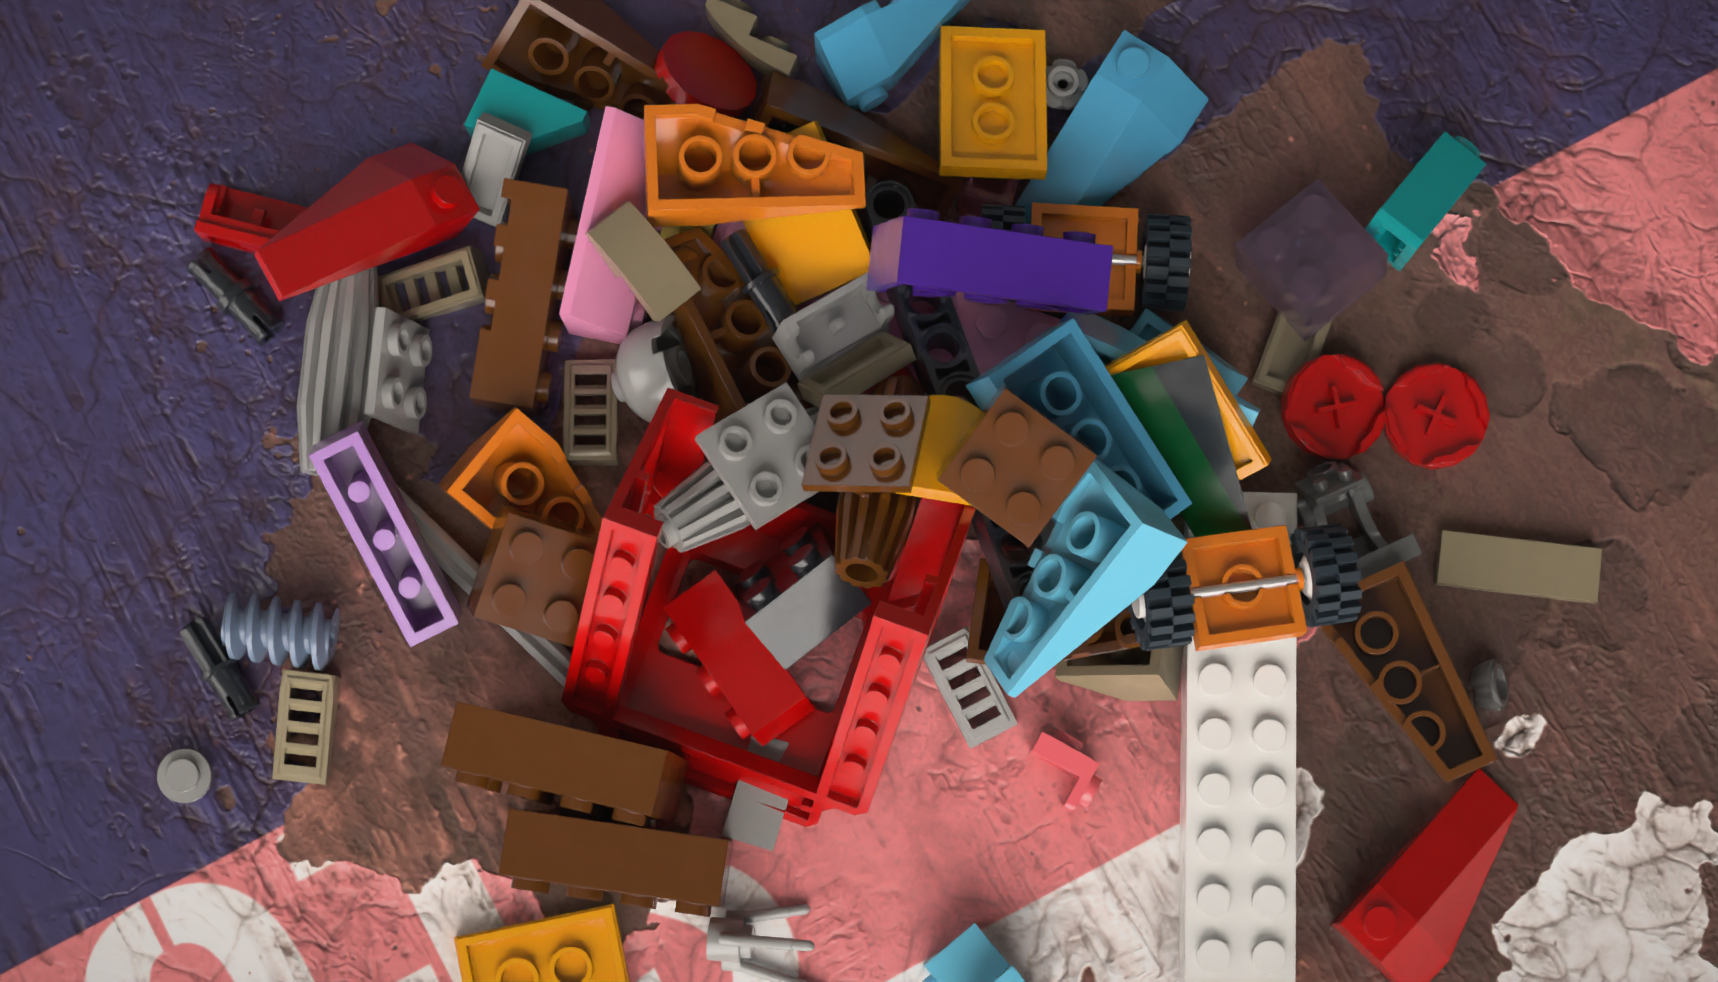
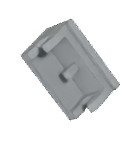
M868 272L781 322L772 339L799 381L882 331L888 333L890 331L888 324L894 317V307L891 303L882 306L876 296V291L866 290Z

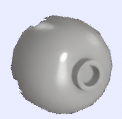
M672 314L660 322L650 321L633 329L621 342L615 359L616 371L611 374V384L617 399L620 402L626 401L629 408L635 414L648 422H651L667 388L704 400L703 397H699L696 377L679 328H674L672 322L675 320Z

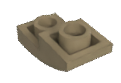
M740 0L706 1L707 20L720 38L737 51L745 62L769 78L773 71L793 79L795 78L798 71L797 55L791 53L792 47L771 36H764L762 40L757 39L756 36L759 32L758 17L752 14L753 9Z
M630 201L624 202L585 233L615 277H622L653 321L660 322L701 290L677 255Z

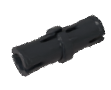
M212 247L200 252L198 256L208 265L212 272L210 273L203 264H199L194 259L188 265L187 272L193 275L218 300L217 308L225 315L232 314L256 339L260 346L271 341L274 337L260 324V320L276 333H279L283 328L284 320L279 318L254 293L255 286L247 278L240 279L216 254Z

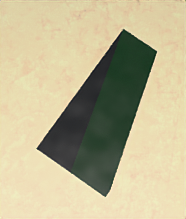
M1202 355L1112 374V379L1192 502L1180 514L1193 535L1201 537L1252 530L1205 356Z

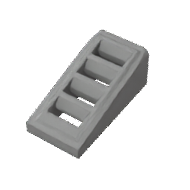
M965 627L927 647L923 661L968 747L972 749L1014 727L1018 723L987 665L967 663L966 659L942 671L938 661L963 648L967 652L970 630L968 627ZM975 667L979 677L952 690L948 681ZM986 687L990 696L962 710L958 700ZM996 706L1000 714L999 716L972 729L968 722L969 719Z

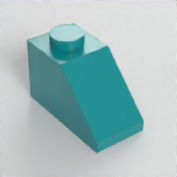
M491 68L464 124L470 138H472L477 119L485 112L533 133L526 153L527 156L587 134L591 121L586 110Z

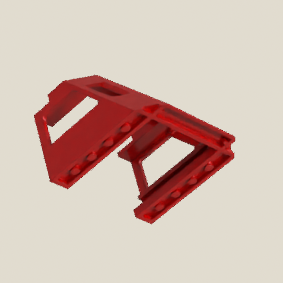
M667 388L603 516L561 701L570 712L591 719L599 728V735L667 750L688 760L684 783L732 800L738 780L787 799L786 810L769 805L766 806L783 812V819L804 827L818 824L822 811L836 808L852 815L867 813L957 567L976 508L970 505L921 498L908 539H906L888 582H884L881 587L866 588L872 604L855 616L863 620L864 628L834 709L831 712H824L815 708V710L778 735L775 739L789 743L779 762L751 753L747 750L752 734L744 739L741 738L724 714V712L732 707L722 691L714 697L711 695L695 672L700 666L659 651L658 645L669 618L663 607L677 597L688 565L692 560H699L741 575L754 562L759 560L766 562L782 550V542L792 532L801 527L809 529L816 522H819L835 541L836 514L801 502L757 530L750 524L742 530L685 552H678L676 548L674 549L671 546L665 552L641 616L664 522L654 519L656 518L654 516V506L696 469L708 461L694 438L699 433L715 425L719 409L718 405Z

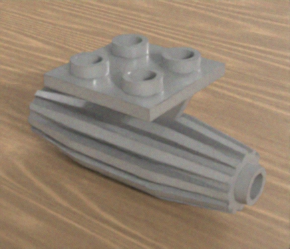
M377 267L323 285L315 290L305 327L296 406L299 461L302 473L319 476L308 456L314 444L360 421H363L368 429L371 417L408 433L419 432L420 419L424 416L427 407V397L423 386L425 368L429 365L432 358L430 330L386 307H379Z
M786 382L696 435L694 439L709 461L702 464L654 506V516L656 517L654 519L664 522L659 542L667 549L673 546L678 552H685L742 530L750 524L757 530L818 493L819 491H804L801 483L819 407L814 406L805 410Z

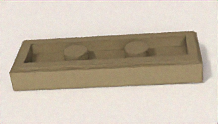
M1442 530L1439 532L1434 585L1594 604L1598 602L1602 549Z

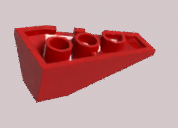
M409 143L368 157L259 248L254 256L278 300L282 301L456 238L478 213L480 208L454 163L414 143Z
M1480 768L1475 770L1331 925L1391 982H1430L1450 960L1519 805Z

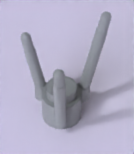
M799 904L751 911L727 910L726 918L711 917L707 933V960L722 961L721 970L742 972L769 982H809L744 961L742 958H752L754 948L812 951L814 943L811 940L755 935L754 926L745 925L746 923L805 915L810 912V906L808 904Z

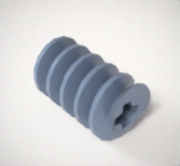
M231 590L225 604L221 626L223 647L226 646L228 656L231 659H241L247 650L251 661L261 663L269 652L272 664L282 666L290 655L293 667L303 669L308 664L310 658H312L314 669L324 672L328 669L337 647L340 624L339 606L335 609L331 619H325L323 604L316 602L310 616H304L301 600L295 599L287 614L282 613L280 597L274 596L266 611L261 610L259 595L252 593L244 608L240 607L238 592Z

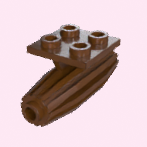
M895 375L888 380L886 378L883 379L879 384L877 383L872 395H822L801 483L804 491L840 492L836 507L834 571L840 575L842 581H847L856 587H881L884 582H888L912 527L918 497L897 493L912 492L931 401L927 392L923 391V387L916 380L905 375Z

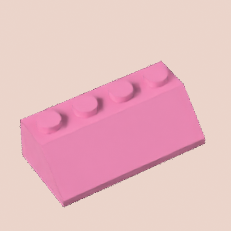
M608 106L605 107L559 314L569 334L621 345L622 340L633 329L645 324L647 311L622 277H615L585 233L626 201H630L646 218L644 120ZM654 227L656 231H662V227Z

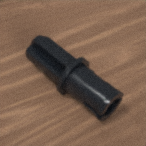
M745 230L735 231L721 242V246L745 283V286L741 289L743 295H750L764 316L771 332L775 334L781 322L799 310L777 277L780 274L779 269L769 268Z
M200 617L186 624L180 631V634L204 673L200 679L203 683L208 682L229 715L230 721H236L252 712L251 708H258L261 702L257 699L238 668L237 664L240 660L229 658L225 646L223 647L221 639L208 618Z

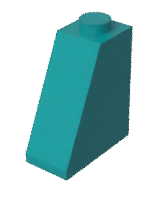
M1444 132L1375 214L1359 237V240L1400 272L1487 165L1479 158V150L1467 139L1458 135L1453 138L1447 132Z

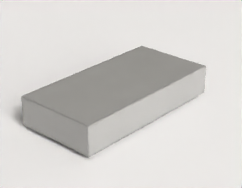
M485 112L477 119L461 176L480 208L474 218L496 227L497 224L506 221L510 208L507 198L501 197L504 178L519 179L533 133Z
M752 735L747 751L779 762L789 743L774 738L762 747ZM738 780L721 836L773 851L784 813L766 805L786 810L788 800Z

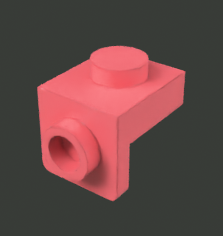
M1055 729L1053 735L1050 736L1042 731L1029 754L1076 779L1061 807L1062 809L1072 813L1078 803L1087 808L1102 782L1101 778L1094 775L1100 763L1082 754L1080 751L1084 744L1069 734Z

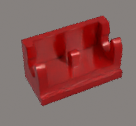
M210 183L204 197L199 218L196 220L194 231L204 242L255 254L259 248L308 207L228 188L221 184Z

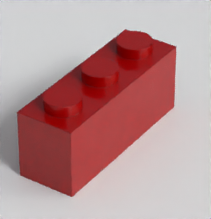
M716 570L663 607L673 621L672 624L665 628L683 654L691 649L694 651L703 664L695 670L696 674L713 697L722 691L732 707L724 712V714L742 739L752 734L763 747L815 710V707L788 669L785 670L745 623L738 599Z

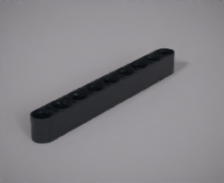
M892 180L881 181L873 185L868 191L861 222L870 245L872 243L873 226L892 220L879 216L875 211L876 209L881 207L892 208L898 212V217L907 215V209L917 208L913 196L903 184ZM905 284L886 289L889 302L894 307V315L904 341L911 344L917 359L912 364L920 385L923 387V391L927 392L929 396H960L980 409L966 388V385L979 377L980 373L951 297L935 296V298L913 296L912 285ZM915 301H925L931 304L936 311L931 314H921L916 312L910 304ZM935 348L945 349L951 353L954 359L949 362H938L931 358L928 351ZM976 509L972 524L1006 612L1010 601L1024 593L1035 569L1027 565L1034 549L1043 551L1045 544L1041 534H1039L1030 547L1026 546ZM1010 542L1020 544L1026 550L1028 557L1022 560L1011 559L1004 554L1001 546Z

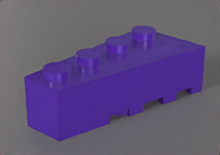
M918 208L907 209L906 216L873 226L866 289L868 291L886 292V289L905 284L912 285L913 296L935 298V296L954 297L956 292L964 293V299L968 300V302L1007 304L1008 299L1016 300L1015 306L1021 308L1083 315L1107 311L1113 246L1095 244L1096 235L1065 231L1063 232V239L1044 236V227L1030 224H1012L1011 231L992 229L991 219L975 216H961L959 224L939 221L940 212Z

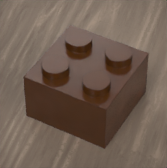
M1002 384L937 472V480L1026 546L1030 547L1097 455L1093 449Z
M501 503L466 606L473 617L574 647L599 534Z

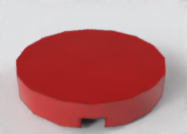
M683 31L673 34L656 56V75L659 80L663 76L665 82L669 85L666 92L676 104H701L716 109L717 113L739 119L756 97L757 82L750 66L737 51L723 41L705 33Z
M1346 354L1322 355L1302 363L1288 378L1281 396V418L1289 437L1303 452L1321 460H1344L1365 452L1379 438L1387 411V404L1385 406L1381 393L1384 389L1379 377L1366 363Z
M1436 362L1415 366L1399 376L1385 395L1384 404L1385 406L1387 404V411L1383 426L1384 436L1394 452L1413 466L1431 470L1454 467L1474 454L1484 439L1490 419L1486 395L1473 377L1464 371L1461 372L1456 368L1450 367L1451 365Z

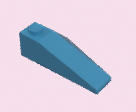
M873 0L814 33L816 63L839 101L854 110L860 107L862 112L869 111L889 97L887 91L898 83L937 39L941 26H948L970 0H891L883 8L879 6L876 0Z
M1124 30L1047 152V174L1045 180L1031 179L1015 206H1025V224H1030L1032 202L1086 206L1103 205L1125 186H1129L1138 179L1144 171L1164 155L1167 156L1182 143L1209 100L1207 96L1168 56Z

